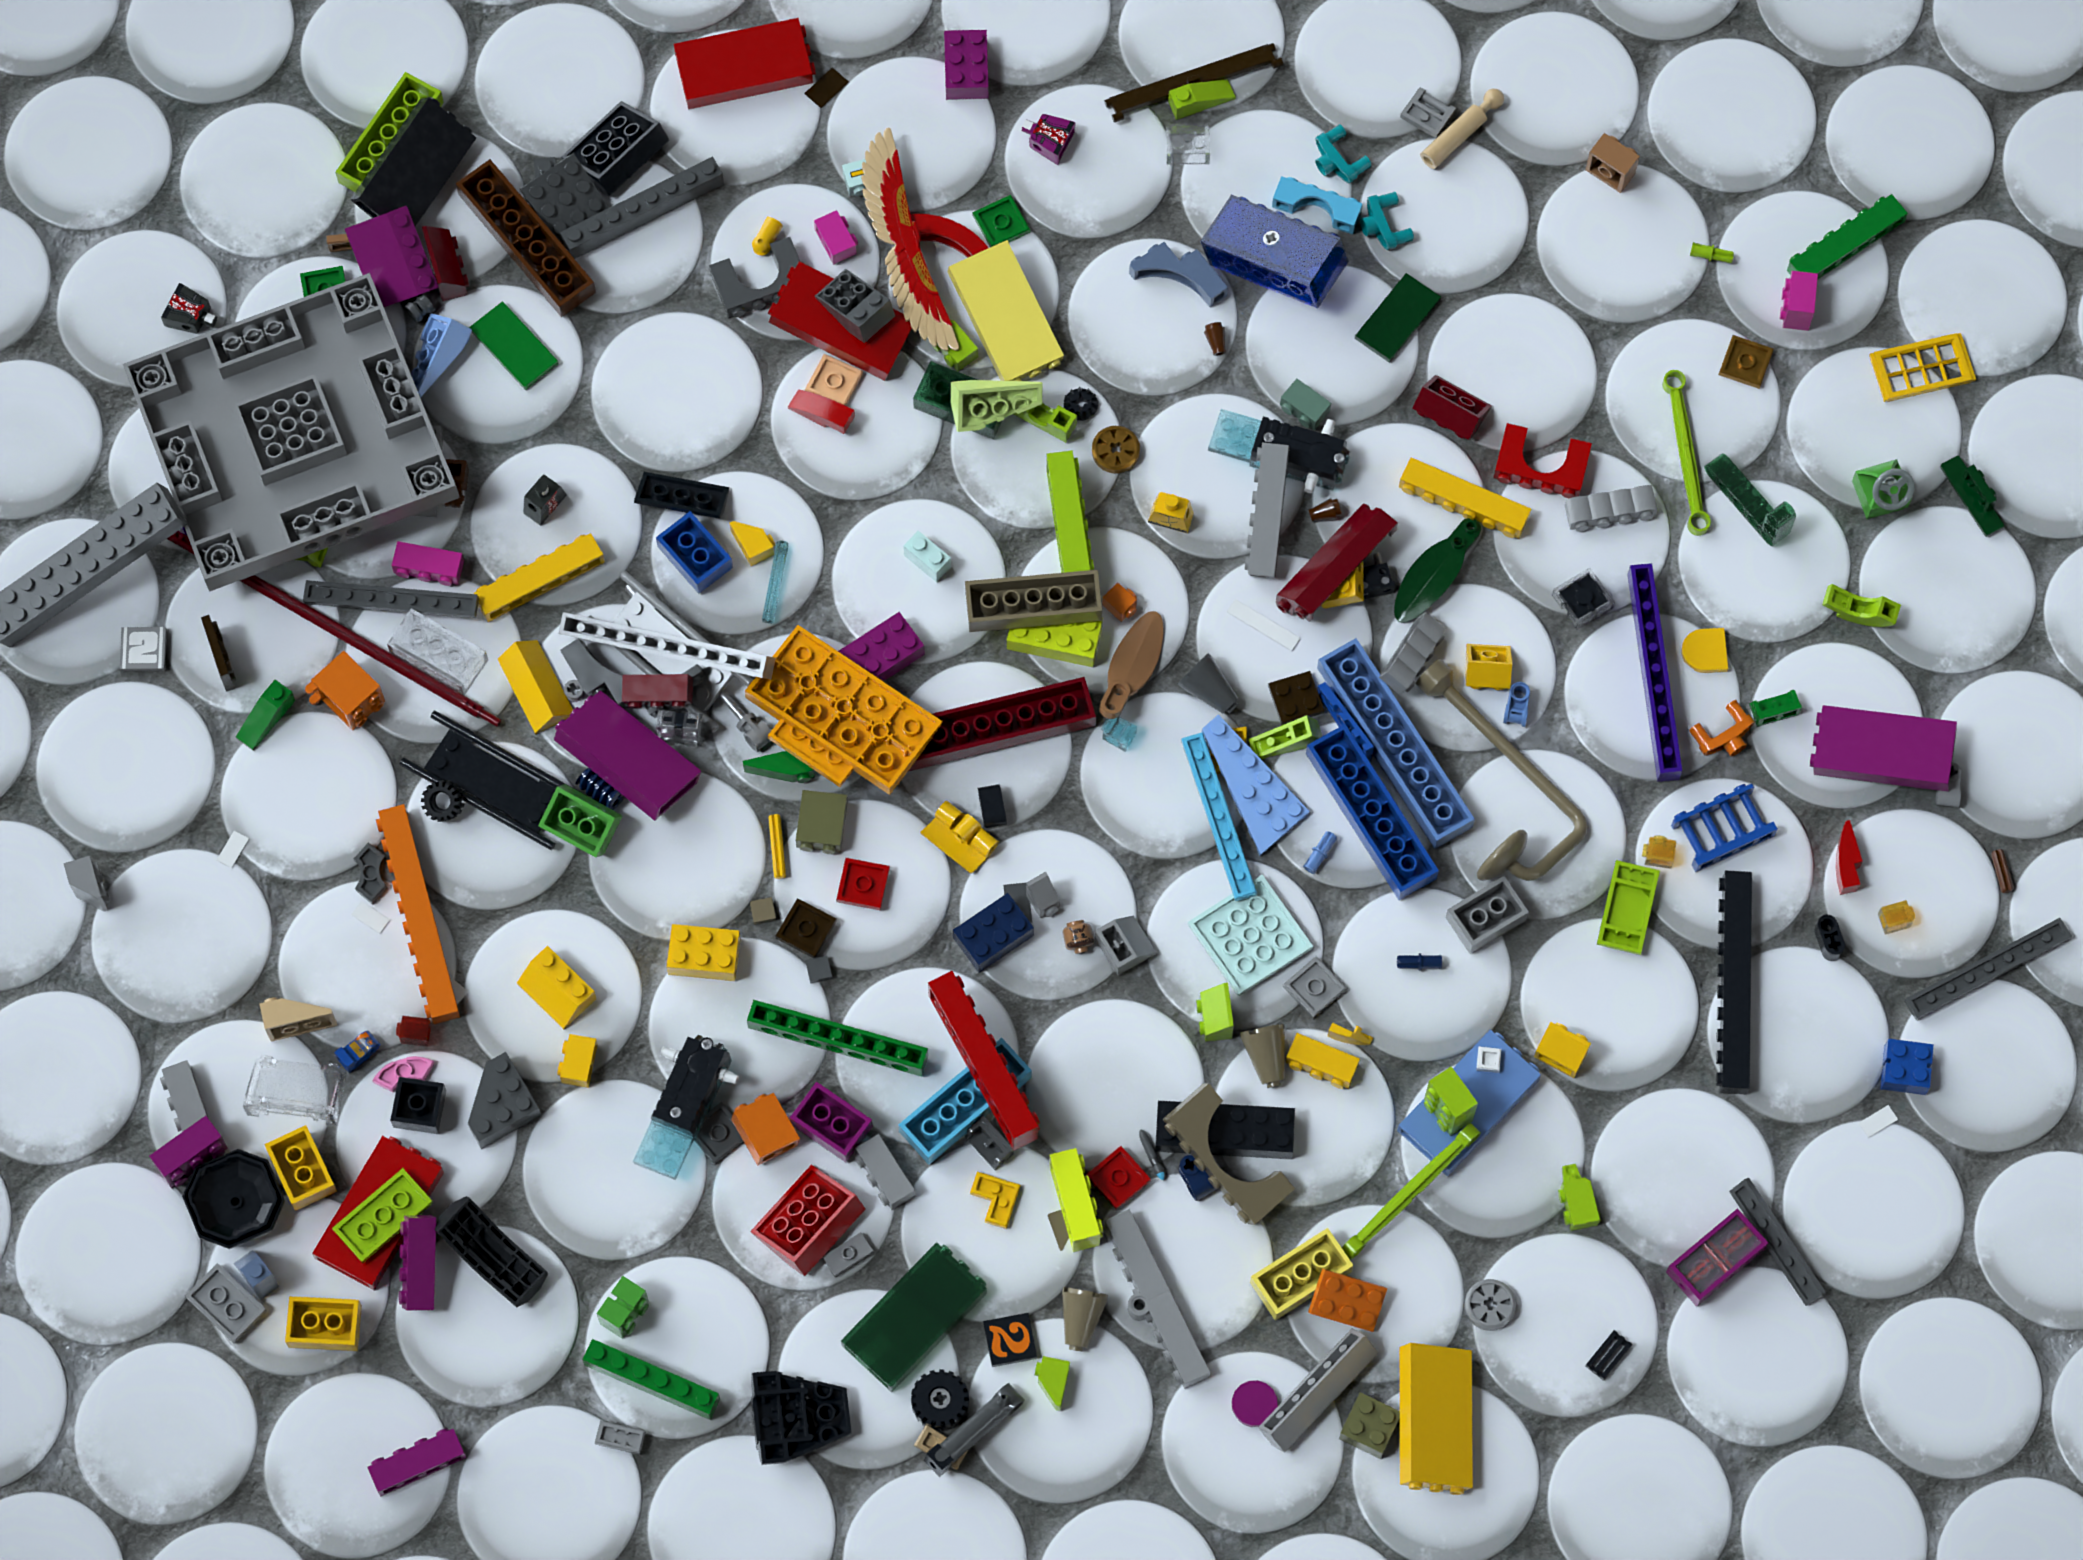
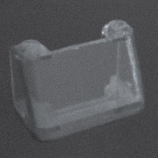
M261 1055L260 1058L255 1059L244 1097L243 1108L248 1116L259 1117V1113L262 1111L264 1115H269L270 1112L312 1117L314 1121L322 1119L326 1120V1125L338 1126L346 1072L341 1068V1065L336 1063H328L326 1066L275 1060L272 1056Z

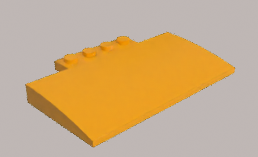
M799 625L796 626L772 656L776 660L771 680L755 677L745 690L746 699L779 720L768 734V739L839 787L855 771L890 795L942 725L940 719Z

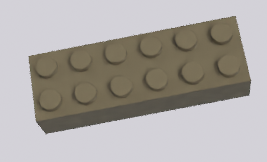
M1098 570L965 581L969 632L1102 621Z

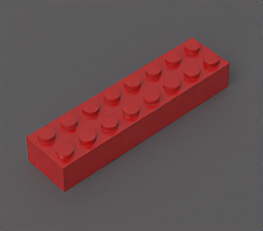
M950 971L928 982V997L1013 1151L1038 1139V1131L1040 1130L1038 1124H1040V1121L1034 1111L1030 1112L1028 1108L1029 1101L1025 1093L1019 1092L1017 1088L1018 1081L1014 1073L1011 1072L1009 1074L1006 1068L1008 1064L1002 1053L998 1054L995 1048L997 1043L991 1033L987 1034L984 1028L986 1023L981 1014L977 1015L975 1013V1003L970 995L966 996L963 990L965 986L959 975L955 976L953 971Z

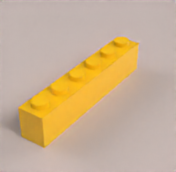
M1410 457L1400 478L1399 488L1409 495H1418L1428 503L1441 505L1446 511H1455L1462 514L1465 519H1475L1482 523L1484 527L1497 529L1509 538L1515 537L1519 539L1530 517L1531 508Z
M591 533L580 535L574 542L557 547L553 553L539 556L535 562L529 565H522L509 575L500 576L496 582L490 585H482L473 594L479 596L478 606L486 621L490 622L605 563L604 556Z

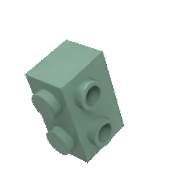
M1298 378L1281 396L1280 406L1282 410L1288 415H1294L1303 426L1310 427L1313 430L1320 425L1331 411V402Z

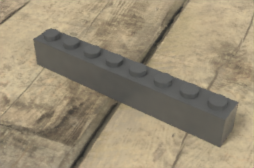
M712 156L560 232L562 244L572 257L576 259L724 185L723 173Z

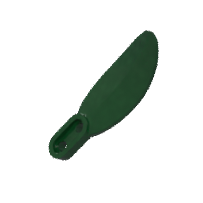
M1464 519L1447 539L1428 548L1412 564L1403 578L1395 599L1394 616L1398 622L1407 623L1419 617L1451 586L1461 570L1465 553L1480 536L1481 525L1477 520ZM1467 526H1471L1474 529L1470 530L1467 528ZM1455 541H1458V542H1460L1461 544H1460V545H1456L1454 542H1455Z

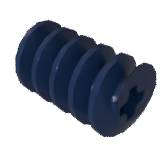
M591 768L584 770L576 780L575 785H579L581 790H586L588 796H592L593 800L599 801V803L612 810H615L624 798L618 790H615L604 779L599 777L597 773H594Z

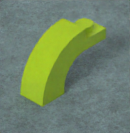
M1834 584L1828 585L1822 606L1837 612L1836 616L1841 619L1873 627L1895 625L1901 607L1900 604L1884 596L1878 598L1861 597Z

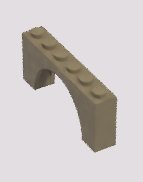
M1209 1083L1202 1084L1163 1118V1121L1166 1123L1165 1128L1172 1136H1177L1181 1141L1179 1143L1180 1147L1187 1154L1191 1153L1195 1158L1193 1162L1197 1168L1209 1175L1208 1181L1211 1185L1223 1192L1224 1195L1222 1197L1225 1202L1237 1209L1239 1219L1244 1224L1255 1225L1295 1188L1281 1171H1274L1269 1176L1257 1181L1245 1182L1229 1176L1217 1165L1210 1152L1208 1129L1215 1110L1223 1100Z

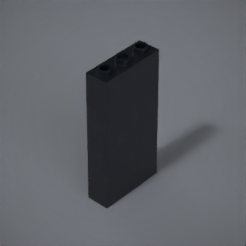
M427 97L418 101L350 200L371 218L407 206L416 227L476 140L472 130L466 125H461L456 120L454 114L440 107L441 104L436 99Z

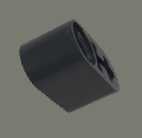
M1000 784L977 788L984 828L1007 825Z
M1826 914L1819 918L1814 932L1823 957L1828 961H1836L1841 957L1845 949V942L1836 918ZM1821 924H1828L1831 927V931H1824L1821 928Z

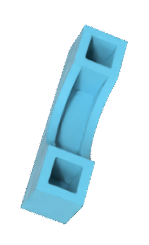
M1283 176L1280 178L1272 201L1273 208L1293 214L1302 206H1319L1330 215L1333 228L1352 235L1361 215L1363 204L1354 198H1345L1339 196L1334 191H1324L1313 184L1306 185L1298 182L1295 178Z

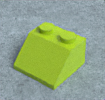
M1222 983L1200 992V1000H1196L1197 1013L1202 1015V1021H1199L1200 1035H1204L1205 1042L1232 1039L1234 1025L1228 983Z

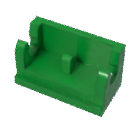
M1794 689L1786 694L1761 701L1755 700L1749 704L1757 727L1797 716L1802 709Z

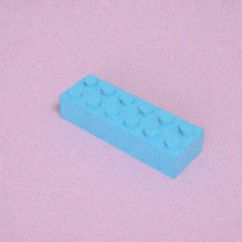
M1001 1037L996 1042L997 1046L995 1048L998 1054L1002 1053L1008 1064L1006 1068L1009 1074L1011 1072L1014 1073L1018 1081L1017 1088L1019 1089L1032 1078V1070ZM966 1067L898 1124L899 1133L930 1165L967 1133L966 1131L983 1115L986 1117L992 1111L968 1067Z

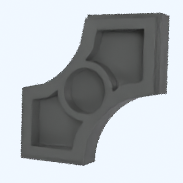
M368 842L353 858L360 867L361 872L360 880L355 890L373 905L387 890V886L380 876L381 866L386 857Z

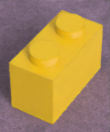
M569 1034L568 1041L564 1040L562 1054H565L564 1061L559 1062L557 1075L560 1076L562 1083L589 1088L598 1047L596 1038Z

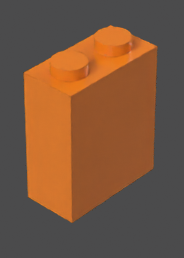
M774 1093L769 1095L762 1094L749 1105L744 1103L734 1109L731 1120L757 1166L798 1146L800 1137Z

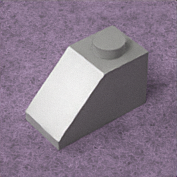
M1044 872L1026 882V897L1039 917L1042 918L1045 915L1049 917L1058 911L1057 908L1060 907V900L1048 874Z

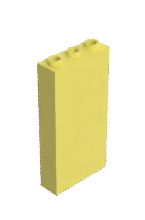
M1008 240L948 267L949 277L1000 381H1022L1021 379L1027 376L1033 378L1041 374L1042 369L1047 367L1053 369L1061 364L1060 361H1062L1064 354Z

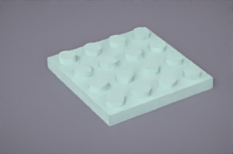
M1263 875L1253 880L1257 891L1256 896L1235 902L1232 893L1188 922L1189 928L1237 996L1242 995L1313 949L1311 942Z

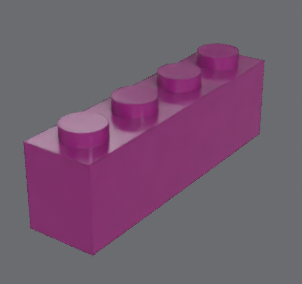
M432 1215L404 1216V1221H401L400 1233L404 1235L403 1245H400V1258H403V1268L399 1270V1279L402 1282V1291H399V1304L407 1311L434 1310L436 1217Z
M442 1429L433 1438H422L416 1441L413 1447L408 1449L405 1447L400 1448L392 1453L393 1456L386 1459L380 1457L372 1461L371 1465L367 1468L380 1497L466 1459L454 1429Z

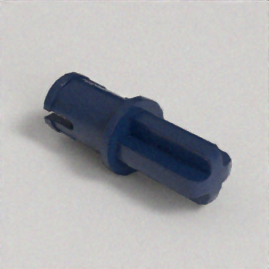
M1421 953L1418 955H1399L1396 961L1397 968L1418 969L1419 971L1421 969H1442V955H1421Z

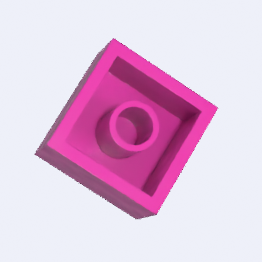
M1792 271L1790 278L1785 279L1781 295L1783 307L1780 309L1779 317L1780 320H1783L1782 328L1809 330L1815 312L1817 273Z

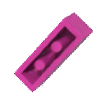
M397 541L392 569L397 576L402 578L411 576L417 577L424 582L433 580L445 586L458 585L464 558L462 553Z

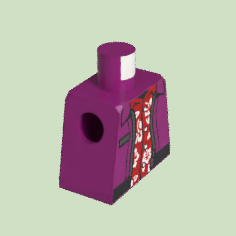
M1042 114L1037 123L1026 119L1021 131L1031 135L1029 138L1031 149L1058 165L1075 133L1076 122Z

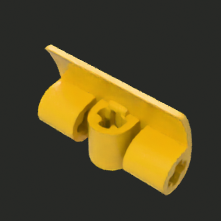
M948 800L942 803L935 813V818L920 832L970 874L992 854L999 844L998 840L981 828V824L969 814L965 815Z

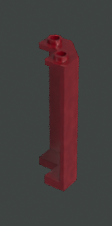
M1363 503L1276 595L1278 609L1291 616L1295 613L1299 618L1310 622L1313 619L1314 612L1387 535L1391 537L1397 531L1398 522L1382 509L1376 507L1374 510H1371L1369 505Z

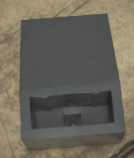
M847 269L815 295V298L841 325L863 343L868 341L895 317L890 299Z

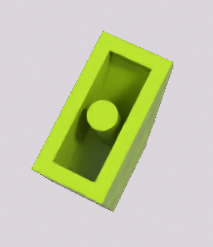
M1043 1356L1042 1362H1037L1034 1375L1038 1376V1384L1055 1410L1060 1411L1070 1362Z

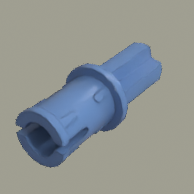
M1329 831L1325 832L1318 845L1312 848V854L1303 865L1305 870L1312 874L1316 873L1324 858H1328L1327 854L1337 840L1336 835Z

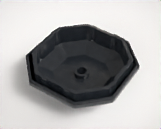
M240 1149L196 1166L182 1196L199 1238L227 1249H232L273 1231L285 1203L269 1161ZM235 1199L240 1200L237 1206L232 1205V1201Z

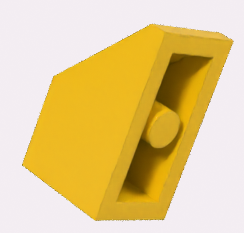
M736 521L729 523L730 531L750 566L774 555L773 547L776 546L772 536L770 534L766 535L762 528Z

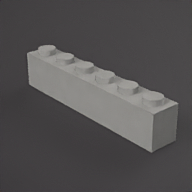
M1262 442V448L1258 447L1257 460L1260 461V468L1255 469L1254 482H1257L1258 486L1257 491H1253L1252 495L1255 513L1250 514L1249 526H1253L1252 535H1248L1247 548H1251L1250 557L1245 559V570H1248V575L1276 577L1289 445Z
M1351 1328L1258 1427L1271 1445L1285 1453L1341 1392L1355 1380L1357 1375L1371 1363L1372 1359L1378 1354L1377 1350L1364 1334Z

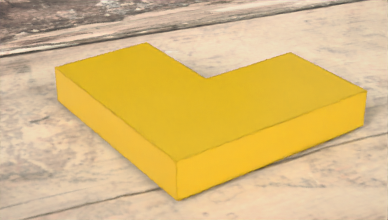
M977 1171L970 1195L991 1201L985 1223L1007 1229L1021 1185Z

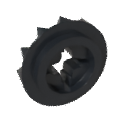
M1079 387L1078 389H1071L1065 395L1063 406L1066 410L1076 414L1077 420L1083 421L1091 418L1097 412L1098 400L1096 394L1092 393L1089 388L1083 389ZM1079 397L1083 399V402H1087L1083 405L1082 411H1080L1079 405L1075 404L1078 402Z

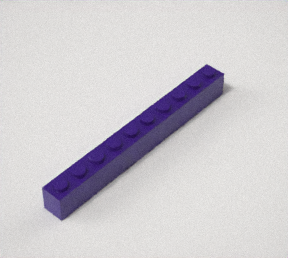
M1652 563L1630 565L1627 576L1657 782L1680 780L1682 764Z

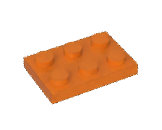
M1322 1268L1308 1312L1316 1316L1374 1332L1388 1288Z

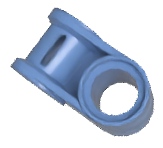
M1516 682L1511 686L1504 713V724L1511 722L1525 727L1530 689L1526 683ZM1521 691L1525 696L1517 698L1514 696V692Z

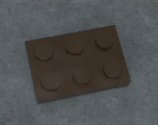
M210 615L203 616L201 620L226 692L235 688L232 681H236V677L231 667L217 621L212 622Z

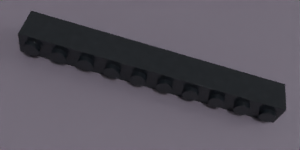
M1725 870L1723 877L1719 878L1718 891H1722V899L1718 900V912L1722 913V921H1718V934H1722L1721 942H1718L1717 954L1721 956V964L1717 966V977H1721V985L1717 986V999H1721V1007H1717V1020L1720 1021V1029H1717L1716 1042H1720V1050L1716 1052V1064H1720V1072L1716 1073V1086H1720V1093L1747 1095L1750 1089L1752 872Z

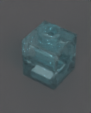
M1121 717L1115 719L1107 718L1101 728L1103 731L1102 739L1125 752L1137 734V726Z

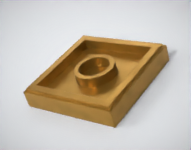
M1732 335L1718 375L1760 389L1774 349Z

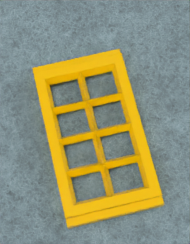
M1961 333L1932 338L1869 354L1884 402L1976 381ZM1951 343L1956 358L1942 361L1938 346ZM1933 347L1938 362L1924 365L1920 350ZM1915 351L1919 366L1906 369L1901 354ZM1897 356L1901 370L1888 373L1883 359ZM1957 362L1962 376L1948 379L1944 364ZM1939 366L1943 381L1930 383L1926 369ZM1921 370L1925 385L1912 387L1908 373ZM1903 374L1907 389L1894 392L1889 377Z

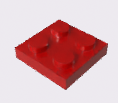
M845 858L836 902L881 911L890 866Z
M1122 1146L1118 1147L1086 1174L1091 1183L1115 1210L1151 1182L1150 1177Z

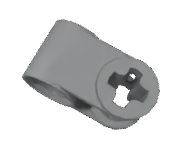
M1952 762L1951 776L1953 778H1950L1948 792L1936 790V805L1959 807L1961 798V768L1956 763Z

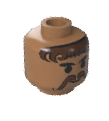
M1084 920L1069 922L1067 927L1063 929L1065 947L1068 950H1074L1075 954L1088 952V947L1094 944L1091 925L1084 923Z

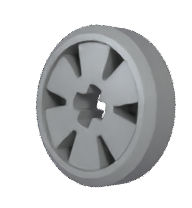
M1485 1279L1475 1283L1469 1289L1465 1298L1464 1308L1468 1319L1473 1325L1482 1330L1494 1331L1503 1328L1511 1321L1515 1312L1516 1301L1513 1292L1506 1284L1494 1279ZM1488 1300H1493L1492 1303L1496 1307H1493L1492 1310H1487L1488 1307L1484 1305V1302L1487 1303Z

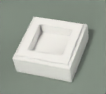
M1478 1047L1476 1071L1499 1073L1501 1049Z

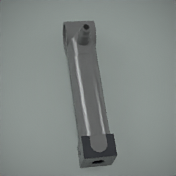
M1007 1383L988 1403L942 1443H937L925 1455L924 1462L940 1478L952 1467V1464L1005 1417L1013 1414L1024 1403L1025 1399L1010 1383Z

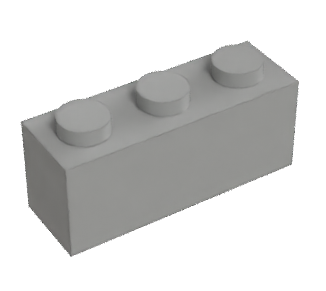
M188 1060L161 1069L163 1077H160L163 1089H168L170 1097L167 1098L171 1111H176L177 1118L174 1119L178 1132L186 1130L205 1115L208 1117Z
M879 1134L855 1148L856 1156L854 1159L860 1168L864 1167L868 1172L866 1177L871 1186H877L880 1191L878 1196L884 1206L889 1205L891 1210L915 1197L914 1188Z

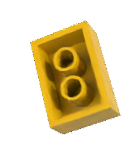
M672 924L666 966L668 975L735 981L741 940L740 931Z
M307 1125L264 1144L295 1211L337 1192Z
M289 1296L285 1343L288 1348L358 1351L362 1311L360 1301L356 1299Z

